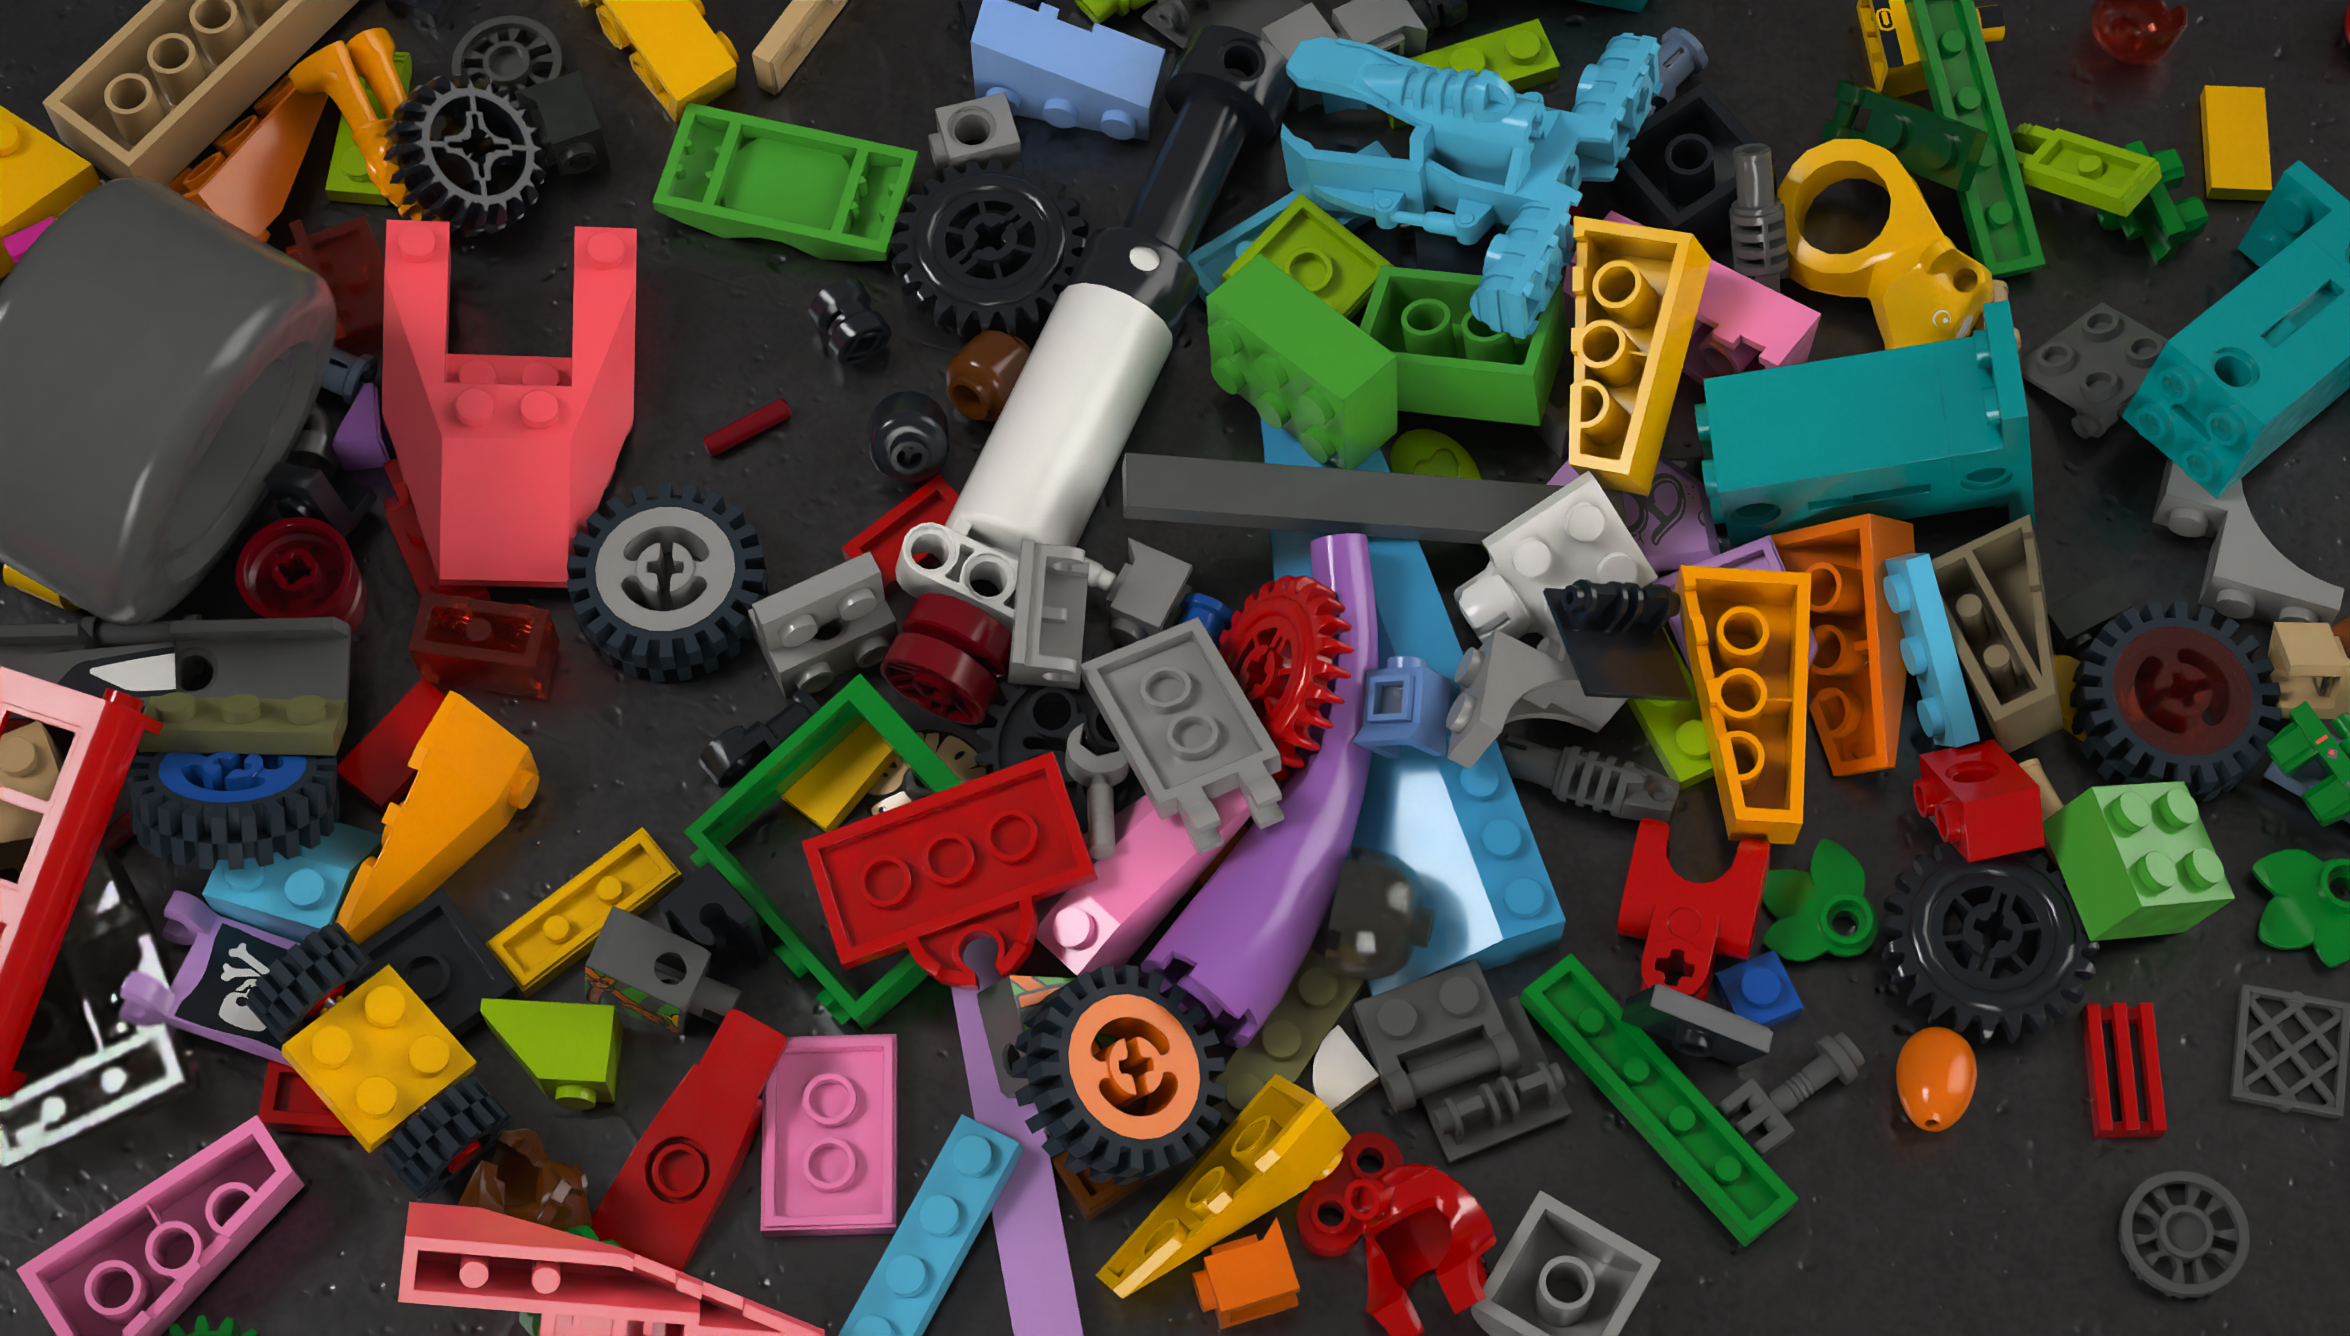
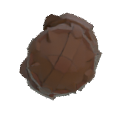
M528 1128L504 1130L502 1132L491 1162L480 1161L457 1205L484 1208L564 1232L568 1228L579 1225H587L590 1228L593 1225L586 1198L588 1182L584 1171L578 1164L571 1165L570 1167L566 1162L550 1161V1157L544 1152L543 1142L537 1131Z

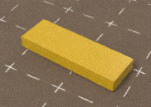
M641 827L486 942L485 945L525 999H528L592 951L612 906L638 916L684 882L682 874L645 829Z

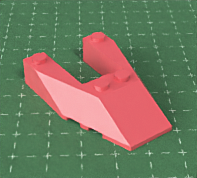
M387 220L384 268L382 419L391 437L397 455V463L414 504L416 518L439 585L568 588L567 580H570L567 571L568 556H578L575 553L573 541L578 531L589 535L586 520L594 511H597L604 491L608 489L615 472L616 461L624 441L633 427L637 228L575 226L572 357L448 354L451 276L450 222Z
M409 1202L398 1302L541 1313L538 1336H825L824 1329L617 1246L484 1208Z

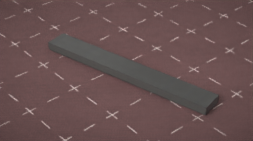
M1126 453L1122 464L1124 518L1332 534L1359 533L1373 537L1484 545L1482 543L1483 539L1564 487L1560 485ZM1602 489L1626 526L1623 492Z

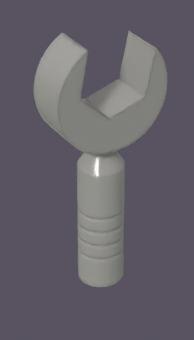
M1083 723L1077 726L1068 737L1065 765L1068 773L1075 781L1089 787L1087 789L1089 854L1095 859L1104 860L1111 858L1115 854L1112 786L1119 784L1126 778L1130 764L1121 748L1117 752L1096 756L1082 746Z

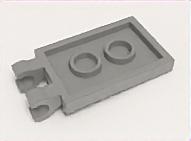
M1199 617L1080 664L1082 681L1158 816L1163 820L1180 813L1189 838L1199 855L1224 845L1223 839L1216 826L1221 825V819L1210 801L1213 798L1240 788L1250 814L1259 829L1284 820V814L1276 802L1282 799V794L1271 774L1282 770L1280 753Z

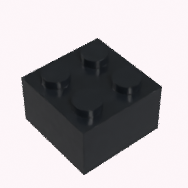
M1702 82L1645 119L1636 138L1629 140L1626 147H1629L1630 150L1624 160L1618 161L1615 168H1618L1619 171L1614 180L1608 182V186L1643 226L1693 233L1705 250L1731 233L1729 209L1732 207V203L1737 200L1733 149L1741 145L1758 142ZM1771 157L1774 196L1777 197L1776 162Z

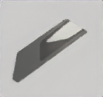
M172 642L22 655L7 667L8 669L101 699L106 688L117 690L143 700V707L147 706L151 696H162L176 692L175 645ZM11 712L9 719L25 717Z

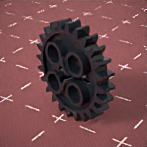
M1097 648L1091 660L1105 655L1103 650ZM1082 675L1079 689L1026 684L1018 689L1011 684L1002 682L999 686L1009 701L1005 707L996 704L990 705L987 712L997 721L996 727L977 729L976 735L987 744L992 745V750L975 755V762L981 767L993 769L996 772L1053 751L1082 834L1084 835L1088 832L1087 789L1089 787L1078 783L1070 776L1065 765L1066 753L1052 749L1031 750L1025 748V742L1029 738L1043 740L1052 745L1067 748V741L1071 732L1077 726L1084 723L1082 739H1086L1093 752L1104 755L1119 751L1120 746L1117 742L1108 741L1102 736L1105 720L1082 681ZM1054 702L1070 704L1071 716L1062 728L1047 730L1041 727L1040 716L1049 704ZM1131 767L1128 775L1121 782L1119 796L1114 800V815L1146 795Z

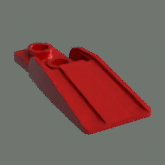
M731 1009L726 1014L699 1065L694 1063L660 1109L593 1214L591 1229L595 1232L599 1241L612 1239L623 1249L680 1272L684 1271L744 1164L762 1117L764 1104L759 1096L788 1045V1039L784 1034L738 1009Z

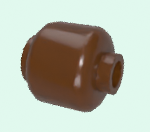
M986 330L976 335L951 359L946 369L948 396L955 408L972 420L997 422L1031 354L1027 344L1018 337L1008 335L1002 331Z

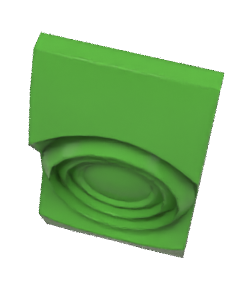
M687 102L652 204L657 212L724 239L751 237L769 239L788 244L821 260L884 261L887 260L889 255L890 241L897 230L895 219L903 211L919 161V153L915 150Z

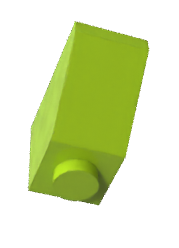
M482 998L480 1012L491 1033L548 1099H555V1103L561 1107L577 1110L594 1108L595 1102L614 1103L624 1028L615 1005Z

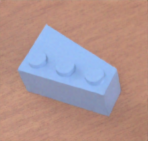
M1009 0L982 1L970 41L976 99L1005 92L1012 116L1018 115L1044 120L1058 128L1080 127L1100 131L1120 140L1136 138L1150 141L1166 82L1165 49L1098 23H1094L1090 32L1058 20L1059 9L1041 2L1037 12Z

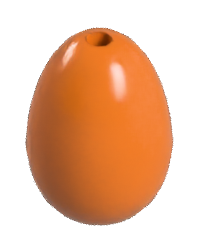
M1944 1027L1925 1028L1912 1035L1904 1044L1899 1054L1896 1065V1083L1900 1101L1908 1117L1916 1126L1923 1130L1938 1132L1946 1130L1955 1124L1966 1111L1975 1090L1977 1081L1975 1055L1969 1043L1957 1032Z

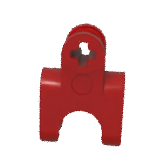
M1645 817L1640 821L1619 912L1617 933L1621 936L1646 940L1641 966L1642 991L1659 983L1706 1002L1716 955L1749 960L1768 877L1771 845L1767 840L1752 837L1744 838L1737 847L1732 867L1722 877L1712 882L1694 883L1677 875L1670 866L1669 824L1664 820ZM1672 972L1684 974L1683 977H1680L1677 986L1665 984V982L1670 980Z

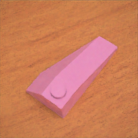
M1235 789L1210 800L1221 819V825L1216 826L1223 839L1224 845L1200 855L1189 838L1180 813L1161 820L1147 794L1115 814L1114 856L1104 860L1091 857L1098 880L1035 902L1038 920L1036 938L1078 977L1086 972L1091 973L1103 966L1113 965L1114 971L1123 967L1251 816L1241 789ZM1087 832V833H1085V834L1083 835V837H1084L1085 843H1086L1087 848H1088V851H1089L1088 832Z

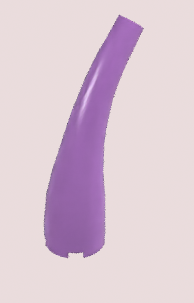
M1335 534L1314 539L1309 543L1312 578L1335 592L1336 597L1334 599L1346 607L1345 612L1335 617L1347 621L1352 626L1350 631L1335 634L1333 639L1353 647L1354 652L1351 654H1339L1332 659V665L1347 670L1351 673V678H1335L1329 681L1327 688L1340 696L1345 703H1324L1319 708L1322 716L1332 722L1334 728L1324 729L1310 725L1308 728L1309 736L1320 745V750L1312 751L1301 748L1299 756L1305 762L1304 767H1293L1290 775L1279 788L1282 799L1276 802L1284 814V820L1263 829H1259L1254 822L1141 963V971L1149 973L1156 970L1158 974L1164 976L1160 988L1161 993L1176 984L1187 993L1178 1006L1182 1012L1197 1004L1199 1005L1206 1017L1193 1025L1195 1029L1201 1031L1206 1023L1211 1021L1228 1030L1229 1033L1224 1038V1043L1228 1046L1242 1048L1248 1045L1281 1002L1313 944L1332 901L1352 844L1364 799L1373 753L1352 741L1363 725L1366 671L1378 669L1379 667L1375 591L1368 540L1365 534Z

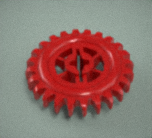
M1286 575L1277 581L1271 580L1260 588L1259 593L1253 592L1245 600L1244 611L1237 609L1232 615L1231 629L1229 631L1224 629L1219 638L1221 644L1219 653L1280 753L1282 770L1271 774L1276 779H1286L1288 777V772L1283 764L1295 768L1304 767L1305 762L1296 753L1295 746L1312 751L1320 750V745L1309 736L1308 728L1310 725L1324 729L1334 728L1332 722L1322 716L1319 708L1324 703H1345L1340 696L1328 689L1327 685L1329 681L1335 678H1351V673L1347 670L1332 665V659L1336 655L1354 652L1353 647L1333 639L1335 634L1348 632L1352 629V626L1347 621L1335 617L1345 612L1346 607L1334 599L1336 594L1331 588L1305 575L1298 577Z

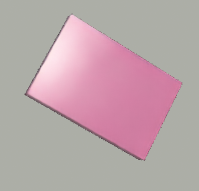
M897 1034L787 1037L788 1045L763 1088L762 1236L895 1234L898 1229Z

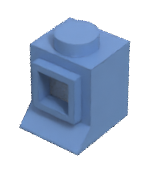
M1412 656L1390 657L1387 661V669L1367 670L1363 725L1352 742L1388 759L1400 758L1401 745H1411L1432 756H1445L1447 740L1446 719L1449 711L1451 679L1427 668L1426 660Z

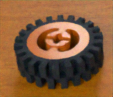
M1113 965L1099 967L1091 973L1086 972L1055 990L1039 1002L1040 1007L1029 1013L1023 1024L1030 1029L1017 1036L1014 1048L1027 1055L1012 1063L1013 1078H1027L1029 1082L1027 1086L1015 1092L1018 1106L1035 1103L1039 1112L1025 1120L1029 1130L1033 1134L1047 1127L1052 1136L1041 1147L1051 1157L1067 1150L1069 1155L1063 1167L1074 1174L1090 1167L1088 1180L1103 1183L1113 1177L1115 1185H1128L1138 1179L1141 1182L1193 1156L1191 1153L1202 1148L1209 1140L1210 1136L1205 1132L1216 1127L1222 1115L1221 1112L1211 1107L1224 1101L1226 1097L1225 1085L1211 1083V1079L1226 1072L1224 1057L1207 1059L1205 1050L1219 1043L1216 1033L1213 1029L1198 1036L1193 1027L1194 1024L1206 1017L1198 1004L1182 1012L1178 1006L1187 993L1177 984L1161 993L1160 988L1164 976L1150 971L1138 978L1139 967L1124 965L1114 971ZM1096 1034H1107L1120 1039L1093 1055L1091 1053V1047ZM1148 1095V1103L1142 1116H1133L1120 1111L1125 1106Z

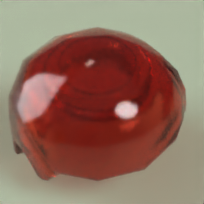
M2095 0L2091 6L2089 19L2096 41L2112 58L2126 65H2145L2156 63L2175 47L2188 26V10L2185 5H2179L2171 10L2166 6L2164 0Z

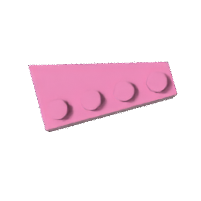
M1612 210L1603 219L1605 221L1643 226ZM1576 251L1570 264L1566 267L1563 291L1574 299L1576 295L1572 292V268L1576 266ZM1711 260L1682 372L1704 386L1703 379L1807 363L1821 313Z
M256 1115L22 1265L16 1271L57 1336H161L305 1184L271 1131Z

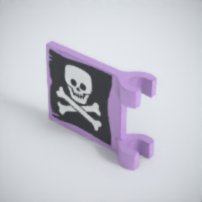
M174 891L164 909V917L169 918L163 929L162 937L171 942L181 945H192L170 989H167L160 981L148 974L131 971L120 991V998L126 1000L119 1011V1018L139 1026L167 1024L291 1067L288 1061L281 1055L282 1044L250 1010L245 1000L248 999L247 994L249 990L257 986L255 984L257 979L261 975L270 972L269 966L277 959L282 960L288 954L287 950L297 943L299 946L301 943L222 917L194 895L183 891Z

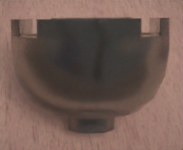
M1352 845V859L1346 858L1343 865L1329 924V929L1334 930V935L1339 936L1340 940L1337 951L1326 949L1325 972L1328 975L1351 980L1377 981L1392 977L1406 967L1415 946L1428 948L1434 927L1436 910L1424 907V886L1414 869L1403 860L1377 849Z

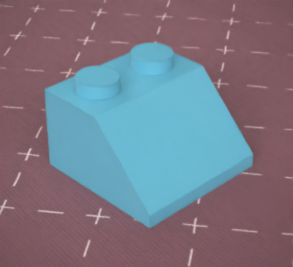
M338 822L334 823V831L329 837L320 835L321 844L313 849L299 845L300 855L289 860L275 852L273 853L274 864L259 867L255 857L244 859V869L229 870L228 860H218L202 895L211 909L222 917L302 944L307 935L314 931L318 933L323 926L328 924L332 926L361 864L368 857H379L383 849L381 844L382 835Z

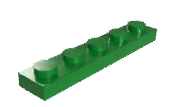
M1904 0L1934 112L1989 133L1970 190H1956L1974 258L1992 273V280L2038 271L2046 263L1973 0Z
M1572 953L1522 991L1519 1001L1744 1247H1747L1793 1209L1799 1198L1641 1028L1621 1020L1624 1009Z

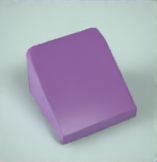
M374 383L363 384L333 438L332 447L342 469L345 471L384 467L383 463L391 460L389 432L385 428L382 419V398Z

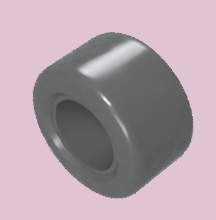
M141 176L117 178L106 182L86 193L63 211L34 241L0 286V562L100 619L122 627L144 625L163 616L180 604L218 565L248 525L270 491L263 479L277 462L286 463L307 422L325 378L336 336V303L327 281L310 267L160 182Z

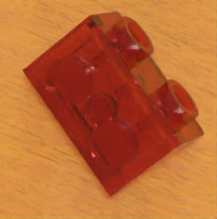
M366 216L354 218L310 235L306 234L300 219L289 223L296 244L285 248L288 256L310 267L327 281L335 298L337 314L335 342L337 347L342 349L383 334L385 264Z

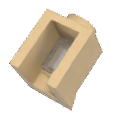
M2274 622L2267 655L2274 667V671L2267 678L2266 683L2279 682L2281 696L2275 702V707L2281 708L2280 718L2290 719L2289 711L2307 701L2319 719H2335L2346 712L2350 716V659L2347 658L2339 636L2333 635L2329 623Z

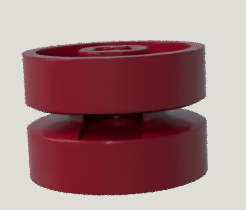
M292 517L278 520L265 526L252 536L239 556L236 567V583L240 595L253 619L336 617L351 626V636L362 623L368 605L366 584L344 537L329 524L308 517Z
M940 593L921 594L902 625L903 633L896 636L880 665V671L893 689L923 710L959 724H980L984 721L990 705L993 704L999 693L998 684L1004 682L1009 675L1012 633L997 619L968 602Z

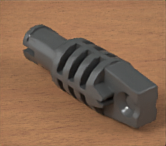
M1763 143L1745 144L1733 149L1737 200L1732 203V207L1729 209L1734 271L1780 293V279L1789 278L1785 208L1780 198L1774 196L1771 148Z
M1508 735L1502 756L1510 777L1552 789V795L1557 796L1559 801L1567 803L1568 799L1575 800L1576 806L1584 808L1586 804L1593 806V811L1600 813L1604 809L1611 811L1610 815L1613 817L1637 821L1648 817L1664 820L1668 824L1672 819L1679 795L1680 782L1642 767L1635 762L1626 760L1625 764L1618 763V757L1609 755L1607 759L1600 757V752L1591 750L1589 754L1584 753L1583 748L1577 745L1572 747L1566 746L1563 751L1535 744L1514 735Z

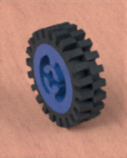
M142 752V756L134 755L131 769H129L127 775L132 831L134 835H137L138 843L143 848L151 846L152 854L161 859L172 853L173 863L186 866L195 857H199V869L214 870L218 860H228L229 870L244 869V859L255 857L259 867L274 864L273 853L275 852L289 860L300 855L299 845L313 849L321 844L320 835L329 837L334 831V823H338L340 817L337 757L238 754L235 752Z

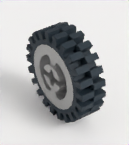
M671 481L657 482L659 496L647 498L644 485L630 489L633 498L632 503L625 506L619 496L616 495L606 501L609 516L604 518L596 511L586 520L589 535L578 531L573 541L574 550L578 556H568L567 571L570 580H567V586L579 628L583 629L585 640L593 651L599 647L602 659L606 663L614 667L620 660L622 661L625 674L636 678L639 677L642 668H647L651 681L665 682L667 669H677L679 681L693 679L690 666L702 663L706 674L719 669L717 660L719 654L724 652L732 661L741 653L739 639L743 637L750 642L752 641L754 633L748 610L752 609L753 603L764 599L765 595H769L768 578L762 546L759 545L757 532L751 522L745 524L743 511L733 503L726 509L723 495L713 490L710 491L706 499H702L699 485L685 482L682 495H674ZM672 552L676 573L672 574L670 578V595L674 608L671 611H664L665 606L660 590L665 588L667 569L663 553ZM692 556H695L702 561H695L692 559ZM634 601L644 602L646 608L637 605Z

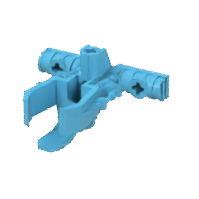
M1623 33L1616 37L1613 36L1597 64L1590 63L1584 69L1577 87L1575 105L1572 112L1545 107L1543 96L1538 92L1531 91L1523 95L1516 93L1495 71L1483 69L1479 76H1477L1474 69H1464L1460 73L1454 68H1444L1441 70L1384 51L1370 44L1342 38L1332 39L1321 36L1300 41L1286 64L1287 75L1299 87L1321 92L1325 114L1344 109L1368 110L1376 107L1414 126L1415 129L1409 137L1410 160L1314 149L1310 142L1294 136L1282 122L1280 137L1289 186L1298 195L1302 193L1321 209L1374 217L1377 226L1382 229H1392L1398 223L1420 226L1430 233L1454 236L1463 245L1475 244L1488 231V233L1492 234L1493 240L1486 253L1483 276L1479 281L1478 289L1472 294L1470 299L1471 311L1479 322L1483 321L1489 325L1490 330L1501 334L1502 332L1510 333V336L1525 339L1527 335L1534 333L1539 321L1535 320L1538 313L1545 312L1550 299L1563 278L1561 275L1563 266H1568L1575 255L1571 250L1577 244V241L1573 238V226L1570 225L1571 215H1569V208L1571 205L1577 207L1583 196L1581 192L1577 191L1581 182H1610L1614 180L1619 171L1618 168H1615L1618 161L1624 160L1630 150L1629 147H1626L1629 140L1636 138L1640 127L1652 108L1650 103L1652 96H1657L1663 87V83L1660 82L1658 52L1661 45L1657 44V38L1646 35L1640 37L1635 36L1634 33ZM1436 205L1449 211L1455 212V214L1435 212L1432 210Z

